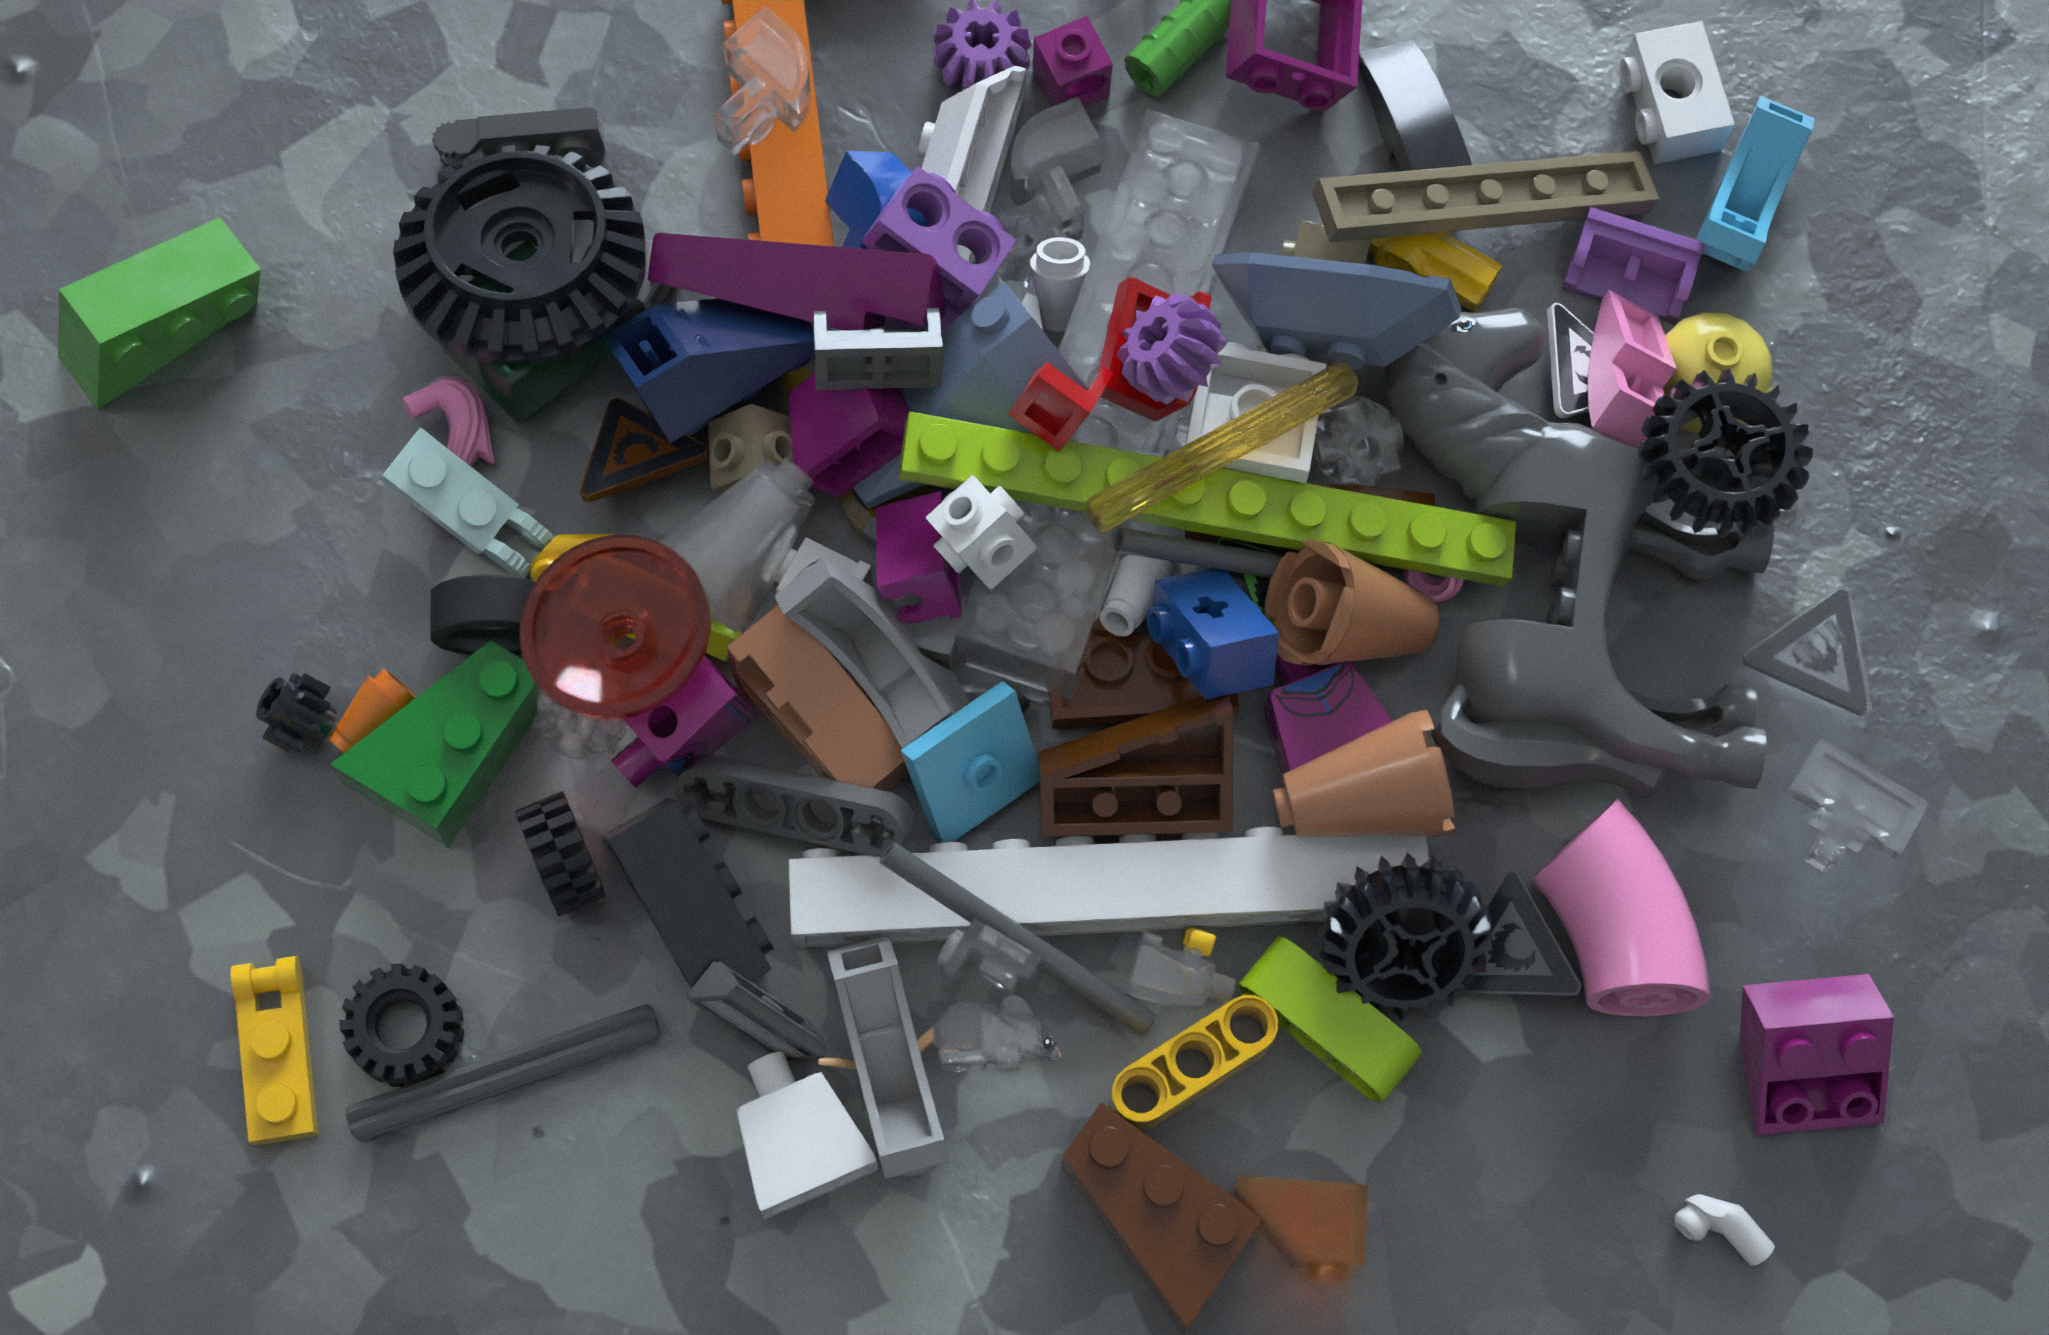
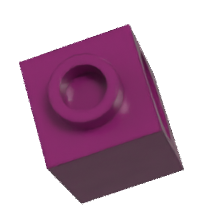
M1088 16L1034 37L1032 71L1057 119L1110 97L1113 63Z

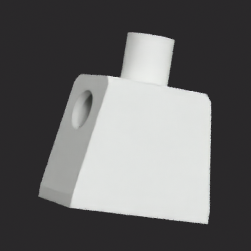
M783 1051L763 1056L747 1066L760 1098L748 1102L736 1110L756 1200L764 1219H768L878 1170L877 1160L872 1149L821 1072L796 1082Z

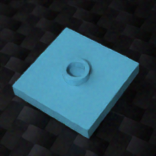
M1001 681L901 749L930 832L938 843L956 841L1039 783V762L1016 692L1004 681Z

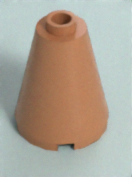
M1315 540L1302 542L1306 547L1298 553L1288 551L1281 558L1270 579L1265 600V617L1274 618L1275 628L1279 632L1277 654L1282 660L1301 666H1315L1420 654L1431 646L1440 629L1439 611L1432 597L1328 542Z
M1428 711L1411 712L1282 774L1284 787L1273 790L1281 827L1293 825L1297 837H1443L1456 833V828L1450 818L1455 817L1442 752L1440 747L1429 746L1426 731L1434 730V726Z

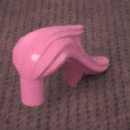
M441 376L428 386L401 398L403 408L411 420L440 408L445 414L449 425V438L446 448L469 466L473 467L479 458L489 464H495L483 401L475 387L466 379L458 376Z

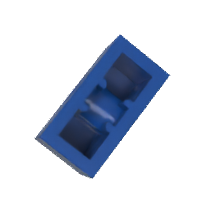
M1210 568L1155 580L1153 606L1149 607L1147 611L1149 633L1154 642L1160 643L1175 661L1180 674L1192 682L1205 700L1274 684L1279 632L1227 571Z

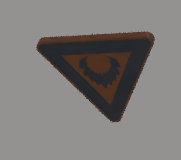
M614 398L608 403L579 490L581 498L584 502L590 503L626 489L631 492L635 491L637 485L654 479L663 481L668 474L706 461L709 458L708 447L689 435L682 436L670 443L649 413L622 398Z

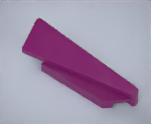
M657 233L653 237L648 281L813 323V311H826L827 326L840 330H870L884 326L886 316L924 326L927 324L926 308H939L940 318L945 316L947 304L936 259L930 254L671 233Z

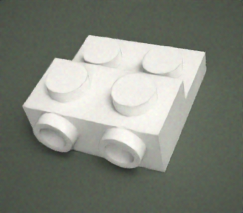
M1228 342L1224 349L1217 354L1223 366L1210 371L1207 375L1208 387L1198 385L1193 397L1183 461L1306 483L1310 472L1326 364L1310 361L1308 358L1295 353L1276 355L1249 350L1242 344Z

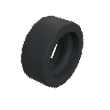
M478 574L442 581L431 589L430 640L441 649L472 655L490 640L513 654H522L539 649L548 643L549 590L538 582L508 575Z

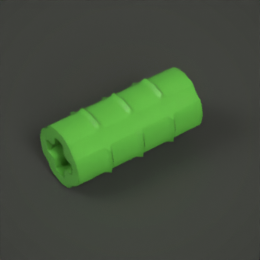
M1180 0V4L1169 15L1162 17L1161 22L1148 35L1142 36L1141 42L1124 58L1125 70L1132 81L1149 95L1159 97L1176 80L1182 79L1183 73L1196 61L1202 60V55L1214 43L1221 41V36L1229 29L1231 0Z

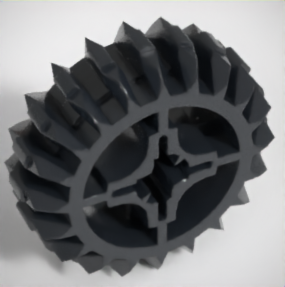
M1730 367L1721 372L1717 383L1713 381L1705 369L1695 376L1693 386L1681 379L1673 385L1670 392L1671 397L1663 395L1656 400L1652 408L1655 416L1647 417L1642 426V434L1648 439L1641 441L1638 447V458L1649 461L1641 471L1642 481L1659 482V485L1652 494L1653 503L1664 502L1669 499L1675 503L1669 514L1671 521L1682 518L1685 512L1694 516L1695 519L1692 522L1694 533L1701 532L1708 521L1715 523V530L1719 538L1728 536L1734 523L1745 536L1755 531L1758 526V520L1766 526H1771L1780 517V509L1787 511L1794 506L1799 498L1796 490L1803 489L1809 480V472L1803 467L1807 466L1813 458V448L1801 444L1809 434V424L1790 423L1798 412L1797 402L1779 406L1775 402L1780 394L1779 384L1768 388L1766 393L1761 392L1755 388L1758 383L1756 372L1748 375L1743 384L1735 383ZM1699 417L1702 428L1698 433L1700 440L1693 441L1689 449L1678 451V429L1687 422ZM1736 419H1739V420L1745 422V423L1748 424L1749 426L1744 425V424H1741V423H1740L1739 421H1737ZM1722 447L1725 448V451L1722 455H1719L1714 448ZM1730 451L1735 456V459H1727L1725 454ZM1770 455L1772 461L1771 479L1762 486L1751 490L1748 482L1752 474L1750 466L1757 464L1760 457ZM1698 479L1710 482L1716 489L1703 484Z
M1407 852L1401 865L1391 866L1382 856L1380 857L1378 870L1373 873H1368L1357 866L1354 875L1355 885L1337 882L1335 890L1337 900L1324 902V909L1322 911L1324 921L1318 924L1319 928L1317 929V938L1321 947L1319 951L1323 969L1327 970V974H1333L1338 978L1336 981L1337 993L1355 991L1361 996L1362 1004L1370 1003L1381 1013L1392 1007L1394 1013L1403 1021L1409 1008L1419 1007L1429 1017L1431 1003L1441 1000L1449 1006H1453L1455 998L1453 991L1455 989L1472 992L1474 982L1472 974L1486 972L1487 958L1485 953L1493 950V937L1490 931L1492 920L1487 905L1482 903L1483 900L1478 887L1472 881L1465 882L1463 873L1455 865L1443 870L1441 863L1432 855L1421 866H1417L1415 858Z

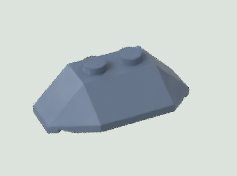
M1254 252L1232 253L1230 255L1214 254L1212 267L1226 293L1264 348L1271 354L1295 353L1306 358L1329 360L1333 364L1346 369H1360L1364 365L1386 367L1459 319L1461 305L1449 278L1437 276L1425 278L1409 271L1375 265Z

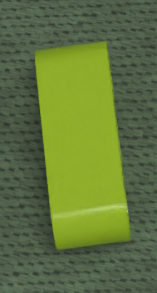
M1277 936L1239 981L1237 989L1242 995H1256L1265 999L1274 1008L1278 1017V1026L1363 1095L1379 1104L1384 1103L1422 1055L1421 1048L1406 1032L1370 1003L1362 1004L1361 996L1355 991L1337 993L1336 981L1338 978L1335 975L1327 974V970L1323 969L1320 963L1293 942L1284 937Z

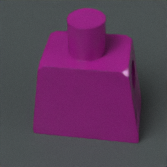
M814 373L792 390L788 399L793 466L796 481L840 498L901 454L905 422L910 410L900 388L816 390Z

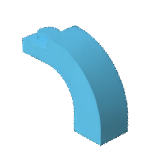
M1762 96L1759 97L1696 240L1705 244L1703 254L1745 272H1749L1751 265L1756 264L1766 243L1769 226L1776 208L1813 130L1815 118Z

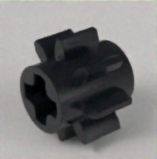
M293 673L289 681L281 677L273 680L262 694L256 710L257 718L269 725L262 738L287 752L291 749L301 752L305 744L311 747L320 745L330 733L337 716L336 707L324 700L331 687L307 673H304L302 676Z

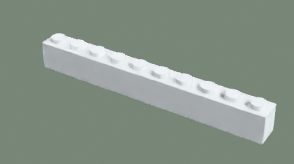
M1277 827L1249 829L1245 831V837L1220 838L1219 832L1182 834V840L1157 841V836L1154 834L1123 835L1119 837V843L1094 844V839L1091 837L1070 836L1056 840V846L1031 847L1028 840L1007 839L993 843V849L967 850V845L964 843L943 842L931 845L929 847L930 852L912 853L1036 936L1186 929L1188 927L1213 928L1323 922L1322 911L1324 909V902L1337 900L1335 895L1337 882L1351 885L1356 884L1354 875L1357 866L1368 873H1373L1378 870L1381 856L1391 866L1401 865L1407 852L1415 858L1417 866H1421L1429 859L1427 837H1297L1296 835H1283L1282 829ZM817 848L804 851L802 859H789L791 936L794 948L846 946L889 935L891 943L992 938L879 863L881 857L871 855L841 857V852L837 849Z

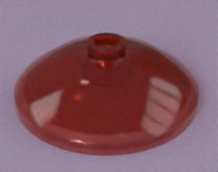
M621 534L598 537L574 546L555 559L543 571L531 588L525 601L520 622V645L523 659L534 681L543 692L555 703L572 713L603 720L624 719L641 715L659 707L674 697L697 671L706 653L710 638V605L703 584L693 568L681 555L670 547L658 541L636 535ZM627 634L636 635L634 643L629 648H617V643L621 637Z

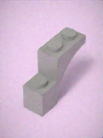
M823 557L812 566L803 569L795 577L794 581L775 595L783 615L813 635L857 680L885 718L902 749L970 703L955 673L920 653L906 624L898 621V609L893 599L882 600L876 588Z
M889 935L828 950L827 955L885 1179L898 1175H919L928 1171L932 1166L950 1162L922 1062L898 962Z

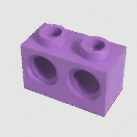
M917 165L896 190L861 241L874 250L932 255L938 264L946 304L958 314H961L980 296L1017 240L1004 231L1003 225L996 217L988 212L976 210L955 194L953 187L948 181L937 174L927 173ZM907 208L920 212L927 222V227L913 222L908 215ZM957 245L968 248L975 256L976 264L965 261L960 256Z

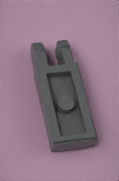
M594 107L480 116L476 119L455 120L454 123L448 121V123H441L440 127H436L437 130L433 132L434 138L432 139L433 146L438 151L442 164L444 163L445 167L451 166L455 170H459L468 164L467 156L482 152L484 157L501 153L502 146L516 145L518 151L534 152L536 145L550 146L553 154L556 156L565 157L571 151L582 155L584 158L588 157L591 151L606 150L604 129L598 111Z

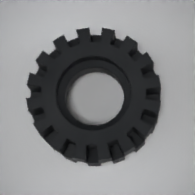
M563 791L515 810L537 870L559 917L607 897Z
M403 963L391 964V971L383 972L379 967L369 972L372 979L366 984L359 979L352 987L356 995L352 1000L345 998L341 1008L346 1013L345 1020H339L340 1032L345 1036L346 1040L342 1043L346 1052L354 1059V1062L371 1078L380 1083L381 1081H386L393 1087H403V1083L410 1082L413 1084L424 1080L423 1078L430 1074L436 1076L445 1072L441 1066L447 1060L453 1063L458 1055L455 1049L457 1041L463 1042L464 1030L461 1028L460 1021L464 1020L462 1009L458 1006L457 999L445 983L435 974H429L423 967L413 965L412 969H407ZM400 1002L417 1004L424 1010L427 1019V1026L423 1037L415 1045L406 1049H393L384 1045L378 1032L379 1021L383 1013L392 1005Z

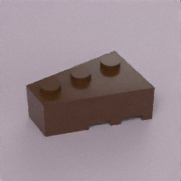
M1229 695L1207 700L1200 696L1038 752L1039 810L1042 837L1233 832V708Z
M1102 1103L1097 1107L1062 1158L1061 1169L1108 1234H1111L1133 1264L1137 1274L1145 1285L1149 1286L1170 1315L1171 1321L1183 1335L1258 1228L1263 1218Z

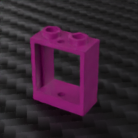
M1231 0L1225 78L1246 84L1255 92L1274 93L1298 101L1301 106L1307 109L1327 111L1357 88L1362 0H1310L1321 4L1317 66L1263 48L1267 0Z

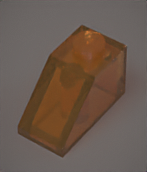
M1236 1175L1231 1184V1196L1263 1218L1258 1229L1291 1267L1308 1268V1279L1345 1282L1347 1281L1348 1272H1358L1365 1265L1368 1185Z

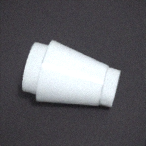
M1050 238L1042 241L1037 246V253L1032 256L1030 265L1035 292L1039 301L1042 326L1050 331L1062 332L1072 329L1076 324V316L1091 264L1089 258L1085 255V248L1081 243L1069 238Z
M1130 554L1121 559L1104 607L1100 613V621L1106 630L1117 636H1128L1147 618V611L1149 607L1153 606L1155 580L1175 576L1174 568L1170 561Z

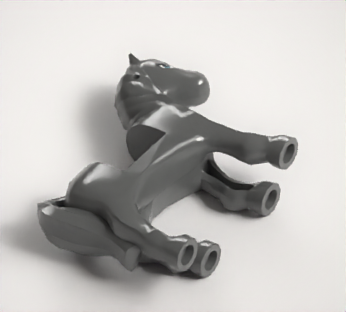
M1511 307L1480 313L1460 312L1459 319L1385 367L1386 384L1383 393L1385 402L1394 411L1400 432L1412 440L1417 449L1438 468L1444 477L1458 482L1467 498L1471 501L1476 500L1477 514L1516 521V543L1556 550L1552 562L1550 585L1560 588L1555 608L1549 607L1545 623L1513 619L1486 620L1470 624L1462 631L1457 654V684L1450 697L1439 709L1433 721L1434 730H1431L1434 744L1440 747L1447 761L1468 778L1493 787L1540 788L1572 782H1607L1623 787L1633 795L1644 799L1656 791L1666 770L1680 774L1690 782L1705 780L1724 781L1735 787L1756 789L1764 767L1767 744L1766 730L1754 728L1758 701L1757 689L1725 685L1712 697L1672 702L1648 698L1624 688L1616 676L1609 655L1607 618L1613 587L1628 550L1643 552L1675 567L1690 580L1708 582L1718 573L1729 567L1744 573H1764L1773 547L1775 523L1771 526H1766L1758 520V526L1755 531L1746 536L1735 523L1728 536L1719 538L1715 528H1704L1701 532L1694 533L1691 526L1671 521L1669 517L1649 506L1653 503L1652 494L1659 485V482L1642 481L1641 471L1649 461L1638 458V448L1578 423L1548 422L1539 415L1526 410L1516 402L1497 393L1504 383L1533 366L1539 360L1546 346L1545 330L1526 310ZM1770 455L1760 457L1757 464L1750 466L1752 474L1748 482L1751 490L1762 486L1771 479L1772 461ZM1725 456V458L1735 459V456ZM1698 479L1703 484L1716 489L1710 482ZM1465 712H1466L1467 717L1471 720V722H1468V721H1467V718H1466V716H1465Z

